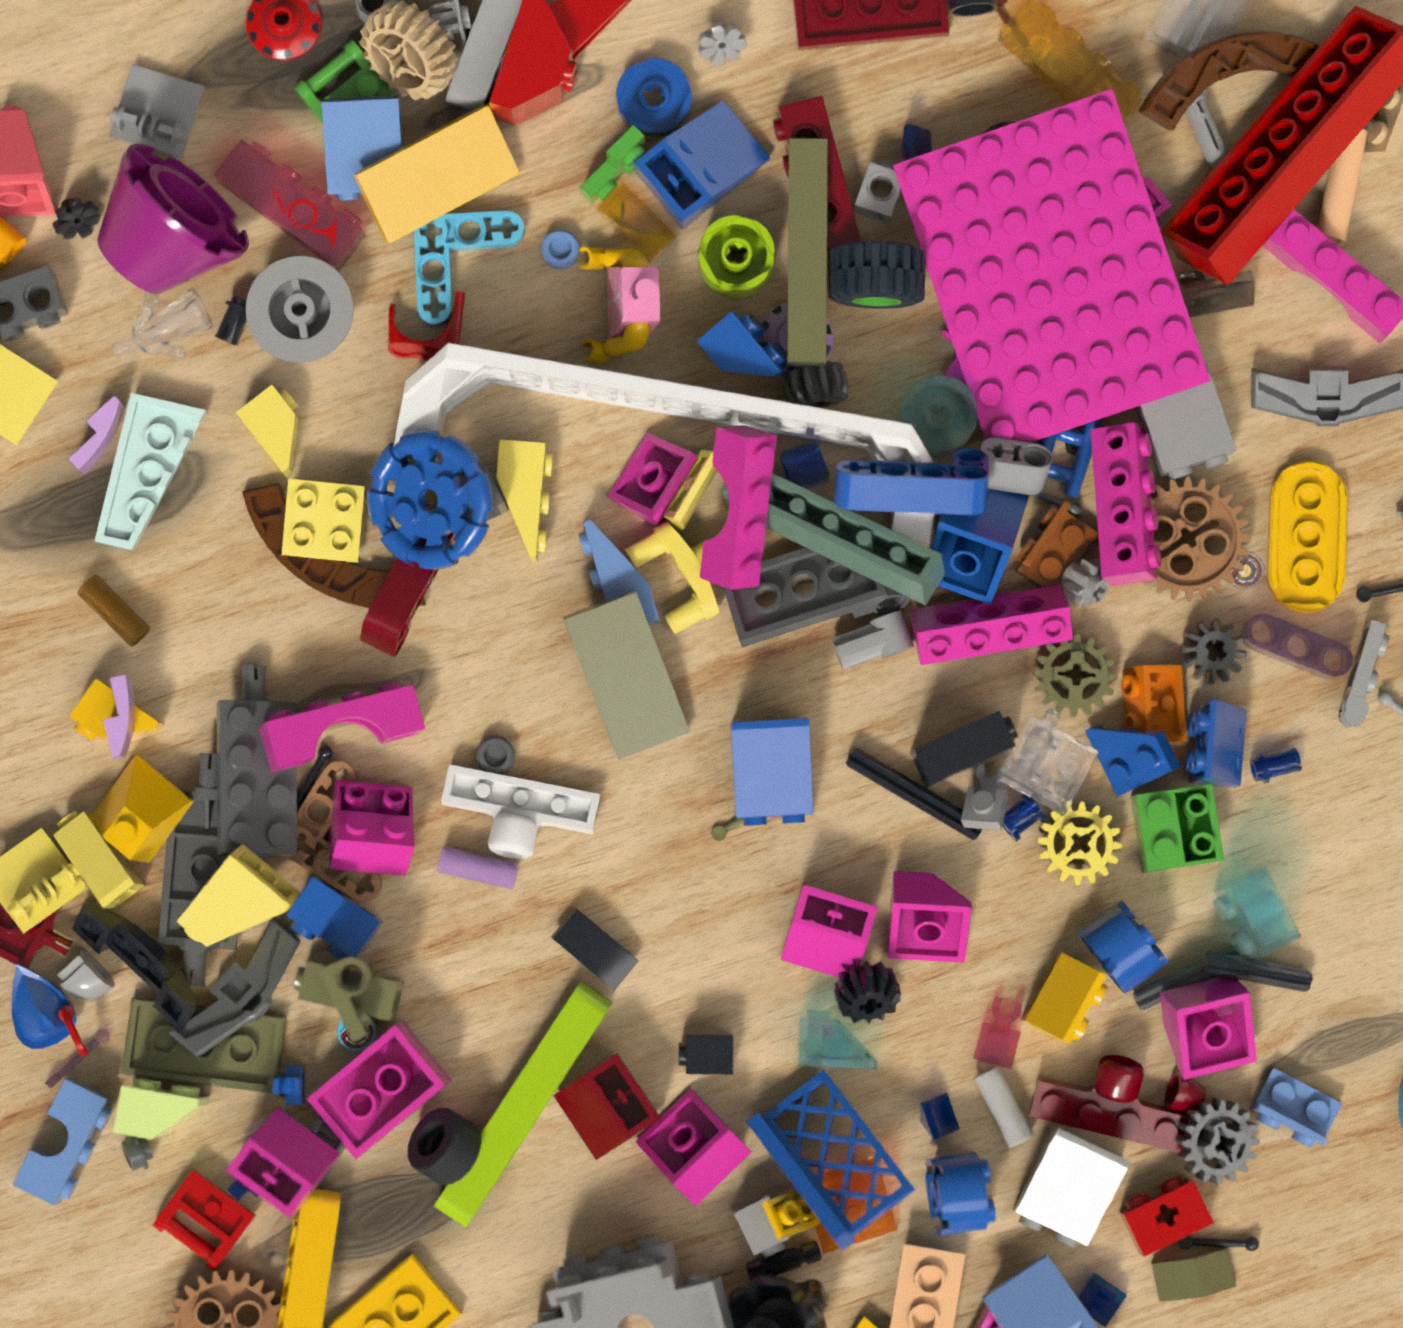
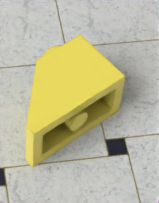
M270 385L235 413L282 473L288 477L293 472L299 419L293 411L299 406L285 388L278 393L274 386Z

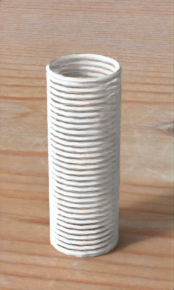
M996 1066L978 1075L974 1080H976L977 1087L982 1091L981 1094L984 1100H986L985 1102H987L986 1104L991 1113H993L996 1124L1001 1128L1000 1131L1004 1135V1139H1006L1009 1148L1033 1137L1034 1133L1031 1131L1032 1129H1030L1026 1118H1024L1023 1111H1021L1022 1109H1020L1015 1096H1013L1014 1094H1012L1007 1081H1005L1004 1074H1002L999 1066Z

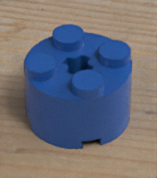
M1121 900L1078 934L1092 955H1095L1101 963L1104 971L1117 987L1126 994L1169 961L1155 944L1156 941L1143 924L1139 925L1134 920V914Z
M975 1152L926 1159V1165L933 1167V1173L925 1174V1183L931 1218L939 1217L941 1223L940 1227H934L938 1236L986 1230L989 1222L996 1221L994 1201L992 1198L987 1199L985 1183H989L991 1180L987 1159L980 1160Z

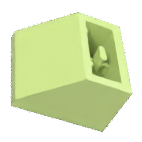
M145 1078L133 1079L132 1084L121 1086L113 1133L146 1139L162 1137L206 1106L209 1097L199 1095L200 1088L177 1084V1086L172 1085L171 1090L161 1089V1081Z

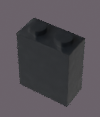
M997 711L915 748L910 755L925 788H928L1010 751L1016 746L1013 740L1018 737L1011 718L1009 716L1003 718L1000 711Z

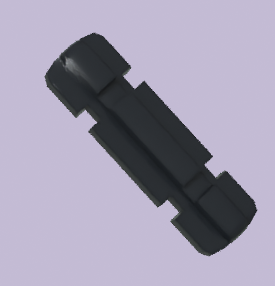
M810 1241L801 1244V1248L796 1249V1247L782 1250L766 1257L767 1259L762 1261L761 1258L749 1261L746 1264V1269L750 1280L761 1275L772 1274V1276L795 1270L801 1268V1264L806 1262L807 1265L819 1262L822 1259V1254L818 1243Z

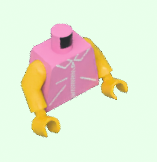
M581 247L579 251L588 252L589 254L588 264L579 265L581 269L600 270L605 266L608 267L606 269L609 339L607 343L590 338L582 342L583 347L592 348L590 356L584 357L583 360L604 364L609 356L615 357L642 349L646 345L651 333L659 324V271L656 267H648V262L644 255L637 249H606L605 251L601 247Z

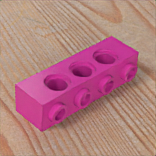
M1061 584L994 595L991 605L976 599L910 609L914 644L921 665L1073 640L1070 606Z

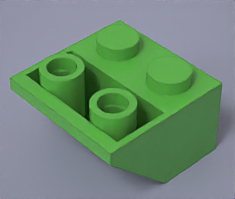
M1212 784L1138 794L1130 797L1142 873L1224 861Z

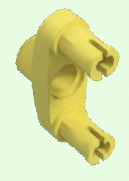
M664 521L652 528L653 533L626 548L625 552L635 568L640 567L664 552L667 555L671 553L694 592L691 594L692 599L663 615L675 635L701 619L705 618L707 621L720 612L710 582L700 578L704 541L690 548L678 532L667 521Z

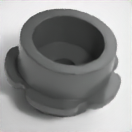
M130 1136V1139L121 1142L123 1153L131 1170L134 1171L141 1167L147 1170L149 1167L147 1161L153 1158V1154L146 1138L138 1139L135 1136Z

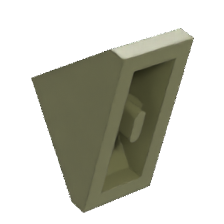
M1228 1248L1151 1263L1159 1302L1202 1298L1236 1287Z

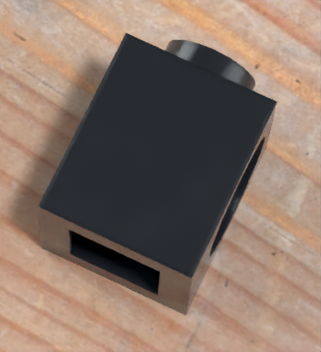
M687 1035L686 1043H679L678 1066H686V1074L733 1075V1035Z

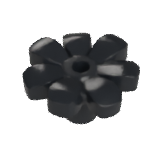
M78 197L67 198L61 203V207L55 211L58 220L54 221L52 226L56 234H62L65 239H73L77 232L81 238H86L92 234L89 225H97L100 220L98 207L92 200L83 204Z

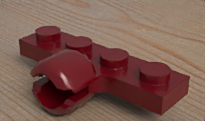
M1112 1054L1105 1055L1100 1059L1094 1082L1090 1086L1083 1087L1038 1076L1029 1109V1117L1178 1153L1181 1151L1182 1145L1175 1143V1138L1184 1136L1185 1132L1178 1127V1124H1188L1190 1119L1186 1113L1187 1111H1174L1167 1109L1165 1106L1141 1100L1139 1092L1144 1078L1142 1065L1131 1058Z

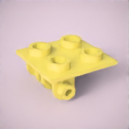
M288 478L282 555L358 563L362 516L366 507L365 486Z
M42 828L0 856V903L23 933L85 891L87 886L79 877L80 874L72 862L68 863Z

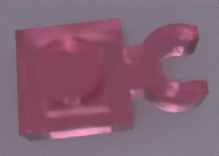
M996 997L991 1005V1012L995 1018L994 1023L982 1021L973 1059L1011 1069L1021 1032L1010 1029L1011 1023L1019 1018L1022 1006L1021 1003L1015 1002L1013 1012L1010 1015H1003L999 1009L1002 998Z

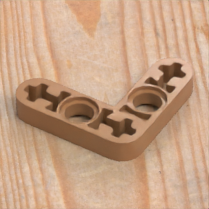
M334 761L323 770L297 812V838L305 834L307 836L305 839L306 845L316 850L317 844L321 843L324 845V848L316 855L313 866L306 863L312 856L303 851L297 852V855L287 858L353 899L369 902L376 899L382 890V879L378 873L352 871L353 874L361 878L370 874L372 876L370 883L375 886L371 893L365 891L362 895H359L357 893L359 886L353 881L347 879L346 886L339 883L347 875L348 870H341L338 874L329 876L321 868L323 857L329 854V842L324 838L330 830L333 800L318 792L322 786L327 791L330 790L334 780L329 776L333 770L340 772L344 768L347 770L345 777L350 781L358 782L357 773L350 764L343 761ZM318 800L325 801L330 807L329 817L326 821L320 823L314 822L309 816L310 805Z

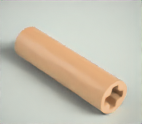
M1362 129L1329 168L1317 229L1336 244H1344L1346 242L1368 131Z

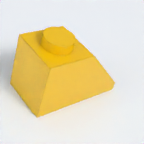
M95 678L69 715V717L77 722L74 729L91 741L96 736L107 741L104 719L119 716L113 689ZM134 704L132 736L160 731L164 724Z

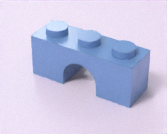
M72 1078L64 1079L47 1114L60 1120L67 1128V1145L57 1155L48 1154L38 1148L30 1149L12 1185L52 1205L60 1204L62 1199L68 1201L78 1183V1179L74 1178V1175L80 1163L86 1165L95 1149L96 1144L92 1143L91 1140L97 1128L103 1130L111 1117L113 1109L108 1106L112 1098Z

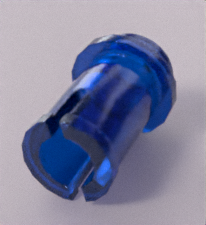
M1296 748L1264 756L1262 753L1256 754V758L1250 760V769L1256 782L1262 781L1264 784L1269 783L1270 778L1300 772L1302 767L1297 765L1301 764V759Z

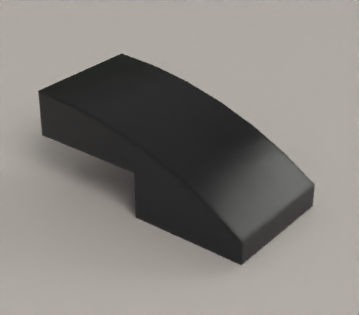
M576 907L551 936L553 940L613 990L619 986L639 962L638 959Z

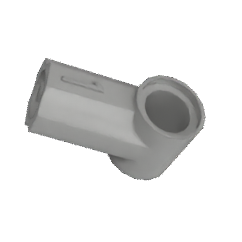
M901 610L876 618L869 622L870 625L832 638L843 670L880 656L886 658L914 647Z

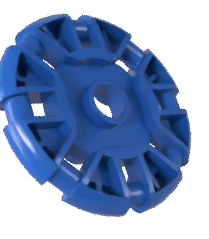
M437 430L412 431L400 436V441L395 445L394 443H389L373 464L370 475L373 476L372 487L367 488V507L371 523L380 530L383 536L380 540L394 556L407 564L413 561L419 563L420 568L431 570L454 566L458 564L459 558L462 556L469 557L478 548L488 531L489 524L486 523L488 512L493 511L490 480L487 473L481 471L477 463L479 461L477 455L460 439L452 435L447 437L441 436ZM438 451L441 452L443 461L436 460ZM411 454L415 464L409 465L405 456ZM463 471L469 479L464 486L457 474ZM389 480L397 482L394 493L387 491ZM428 489L433 490L438 497V504L434 510L429 508L425 501ZM469 507L473 509L471 518L467 517ZM394 516L396 522L403 526L396 529L391 518ZM451 532L455 535L454 544L451 543L447 536ZM420 537L427 539L424 548L419 547Z

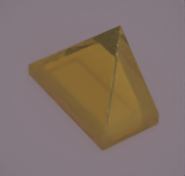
M624 182L596 208L635 249L644 255L648 263L656 258L677 237Z

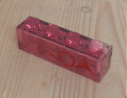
M240 139L213 176L216 181L339 272L366 237L363 228L360 227L363 221L346 208L341 213L331 206L330 203L333 199L317 186L310 190L299 181L302 179V176L289 165L284 163L280 168L270 161L269 158L272 154L256 141L249 145Z

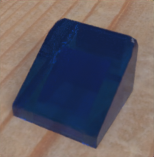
M905 124L902 131L903 161L931 152V133L913 124Z

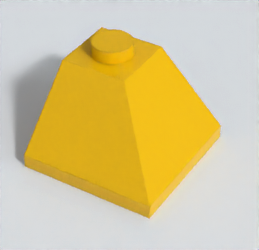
M135 755L91 816L101 836L128 860L150 863L194 801L140 755Z

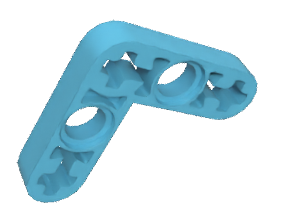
M512 211L444 214L414 230L417 308L420 318L424 323L429 326L438 327L447 323L451 317L453 303L450 251L500 249L517 246L521 243L525 234L523 220L518 214ZM491 220V228H501L504 225V221L511 220L512 226L518 227V231H513L509 239L504 238L503 232H491L493 240L486 241L487 230L484 221ZM471 221L479 225L481 231L477 239L474 241L461 239L459 228L463 223ZM429 224H435L436 230L442 231V235L435 237V247L437 251L444 249V254L430 252L421 255V250L429 251L427 237L421 236V232L428 230ZM430 261H438L444 266L443 276L436 281L426 279L422 273L423 267ZM446 286L445 292L438 290V301L440 305L446 306V309L439 311V317L432 318L429 311H424L425 307L431 306V292L423 293V287L438 289Z

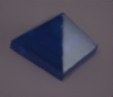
M947 1092L921 1103L920 1123L933 1140L959 1130V1125Z

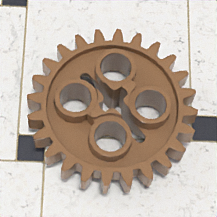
M1187 476L1184 481V487L1179 488L1174 479H1170V490L1167 492L1159 485L1155 486L1157 498H1151V506L1156 509L1158 524H1167L1173 530V535L1168 541L1158 542L1154 539V544L1158 545L1160 552L1182 541V532L1187 531L1189 535H1193L1214 520L1219 522L1217 527L1195 538V547L1190 548L1188 544H1183L1168 556L1161 558V566L1156 567V581L1158 582L1156 593L1158 595L1168 587L1171 589V600L1175 601L1180 591L1185 592L1187 602H1191L1194 591H1199L1203 600H1206L1207 588L1212 587L1220 594L1222 593L1220 584L1222 579L1230 584L1234 583L1235 580L1230 573L1231 569L1240 572L1244 570V566L1237 558L1249 557L1250 551L1240 547L1241 544L1251 541V535L1240 532V530L1249 526V520H1237V516L1243 511V506L1239 505L1231 508L1229 504L1233 499V494L1230 493L1221 498L1219 496L1220 484L1215 485L1209 491L1206 490V479L1202 478L1198 487H1192L1191 479ZM1199 504L1206 510L1207 514L1202 521L1191 522L1184 515L1185 509L1189 505ZM1210 537H1219L1225 542L1226 549L1219 555H1211L1204 548L1205 541ZM1185 556L1192 561L1193 567L1189 573L1178 575L1171 569L1172 560L1176 557ZM1155 580L1144 581V584L1149 585Z
M229 1269L226 1279L221 1280L218 1272L215 1270L212 1272V1282L207 1283L201 1275L197 1276L199 1288L196 1290L187 1284L184 1285L188 1297L184 1300L174 1296L173 1301L179 1307L178 1312L166 1311V1316L174 1321V1325L163 1327L223 1328L224 1323H230L231 1328H277L278 1317L276 1314L280 1310V1303H270L276 1293L273 1289L264 1294L260 1292L264 1283L261 1278L251 1286L249 1284L248 1272H245L238 1281L235 1280L233 1269ZM205 1302H213L219 1307V1315L211 1323H204L197 1317L198 1308ZM244 1304H252L258 1309V1317L251 1325H242L237 1321V1311Z

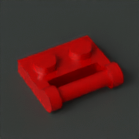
M193 1169L152 1226L161 1233L164 1230L207 1261L205 1266L215 1271L257 1215L197 1170ZM179 1209L222 1240L217 1249L174 1218Z

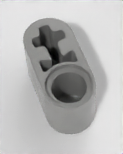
M988 438L982 442L980 450L984 451L988 456V489L1027 495L1039 494L1044 490L1053 460L1052 453L1048 448L1036 443L1002 438Z

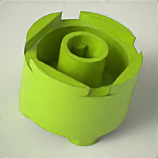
M729 215L716 220L706 229L698 249L699 271L706 285L725 299H741L754 295L767 284L773 272L775 259L774 242L768 230L760 222L739 215ZM734 250L738 255L744 253L743 262L737 264L736 261L729 262L730 251Z

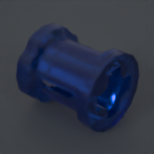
M1027 792L1020 795L1021 800L1008 809L1004 815L1002 828L1015 842L1021 839L1020 834L1035 822H1042L1046 819L1042 809Z

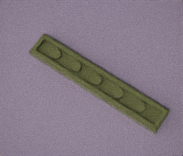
M789 138L787 365L826 366L828 139Z

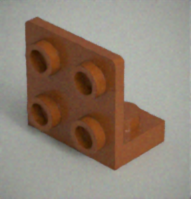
M1067 500L1064 501L1060 508L1055 504L1052 505L1037 527L1043 531L1038 539L1031 536L1016 557V560L1021 562L1016 572L1040 588L1062 585V576L1067 567L1073 562H1079L1098 534V532L1067 512L1072 505Z

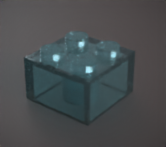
M1266 867L1253 869L1213 890L1217 897L1212 900L1213 905L1223 921L1228 919L1235 933L1230 936L1240 955L1246 954L1250 959L1262 958L1302 937Z

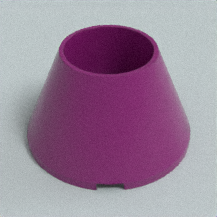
M133 144L122 155L97 238L99 249L111 266L140 289L153 294H161L240 258L249 247L248 235L245 230L239 233L233 223L237 215L222 196L202 177L171 155L166 160H163L151 154L155 150L154 147L144 144Z

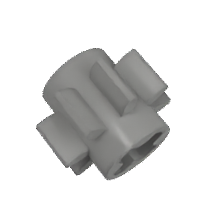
M1083 558L1081 563H1071L1062 576V586L1069 590L1066 594L1067 600L1079 607L1081 605L1089 607L1090 603L1098 604L1104 599L1109 590L1110 584L1101 577V564L1093 559L1088 561Z

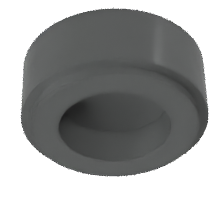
M497 736L489 737L479 745L476 758L478 765L483 771L502 775L508 772L514 765L515 751L506 739Z

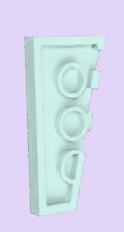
M135 393L130 394L95 542L126 550H135L207 414L206 410Z

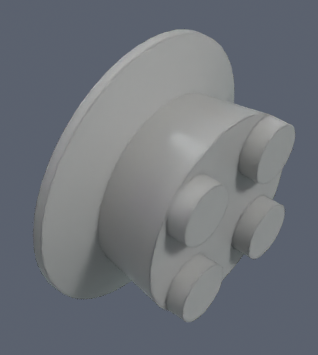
M291 256L270 264L256 277L250 287L246 300V319L254 339L272 356L287 362H311L327 356L343 342L352 324L353 299L346 281L331 265L313 257Z

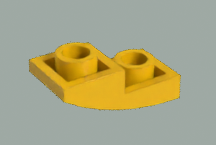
M791 1191L762 1203L777 1240L802 1232L821 1223L798 1191Z

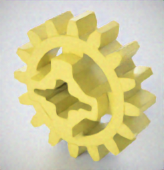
M1079 802L1077 810L1073 811L1072 807L1067 803L1063 805L1064 815L1061 816L1055 811L1049 814L1053 820L1052 825L1047 823L1041 824L1040 828L1047 833V836L1037 839V843L1045 845L1046 851L1038 856L1039 859L1049 858L1051 861L1046 869L1048 873L1056 869L1060 871L1058 881L1064 882L1070 875L1072 876L1074 886H1079L1082 876H1085L1087 881L1092 884L1096 882V872L1104 877L1109 874L1108 869L1105 867L1106 863L1117 864L1118 859L1111 855L1112 850L1122 848V844L1113 842L1112 836L1117 835L1120 830L1119 828L1109 829L1107 824L1112 819L1111 815L1103 818L1098 816L1100 806L1095 805L1088 812L1086 811L1085 802ZM1084 818L1092 823L1086 828L1076 827L1069 819ZM1056 831L1062 837V849L1057 854L1054 849ZM1092 832L1084 844L1087 849L1085 853L1079 850L1066 856V853L1071 850V846L1074 844L1071 838L1073 834L1076 837H1080ZM1101 834L1104 837L1102 856L1096 850L1097 838ZM1073 859L1083 860L1090 868L1077 870L1066 866V864Z

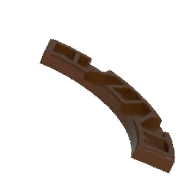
M276 483L242 491L247 511L257 532L278 561L294 576L328 597L347 604L370 608L390 570L363 568L345 561L282 555L286 500L281 484ZM423 598L419 607L426 606L425 598Z

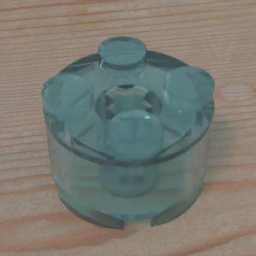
M948 376L926 377L915 383L907 392L900 408L898 422L913 426L931 458L947 457L952 455L955 450L963 448L970 440L978 420L976 399L971 390L956 378ZM931 410L935 413L943 410L946 413L944 418L945 424L940 421L933 423L930 420L932 417Z

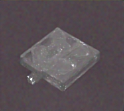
M1048 709L1042 720L1032 714L1030 715L1015 743L1016 746L1011 750L996 779L1065 816L1099 751L1057 729L1056 725L1061 716L1057 711Z

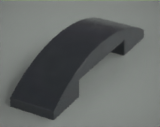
M89 901L83 904L72 930L98 954L110 948L158 994L153 1007L179 1032L185 1029L197 1003L189 982L172 957L150 935L123 916Z

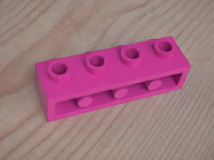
M1135 422L1090 429L1101 577L1112 586L1157 580L1156 567L1161 566V554L1158 545L1154 544L1153 530L1158 529V516L1156 509L1151 506L1150 493L1155 492V479L1152 470L1148 468V456L1152 455L1150 435Z

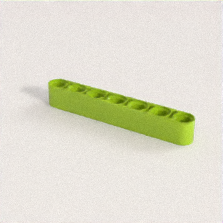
M583 982L578 984L482 1131L481 1149L472 1169L461 1180L446 1186L434 1205L436 1209L467 1228L613 1004L612 1001Z

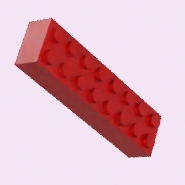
M1356 5L1161 229L1163 239L1179 260L1226 285L1231 283L1403 83V26Z

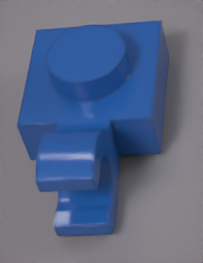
M305 1065L285 1066V1073H279V1078H272L273 1094L286 1097V1105L305 1104Z

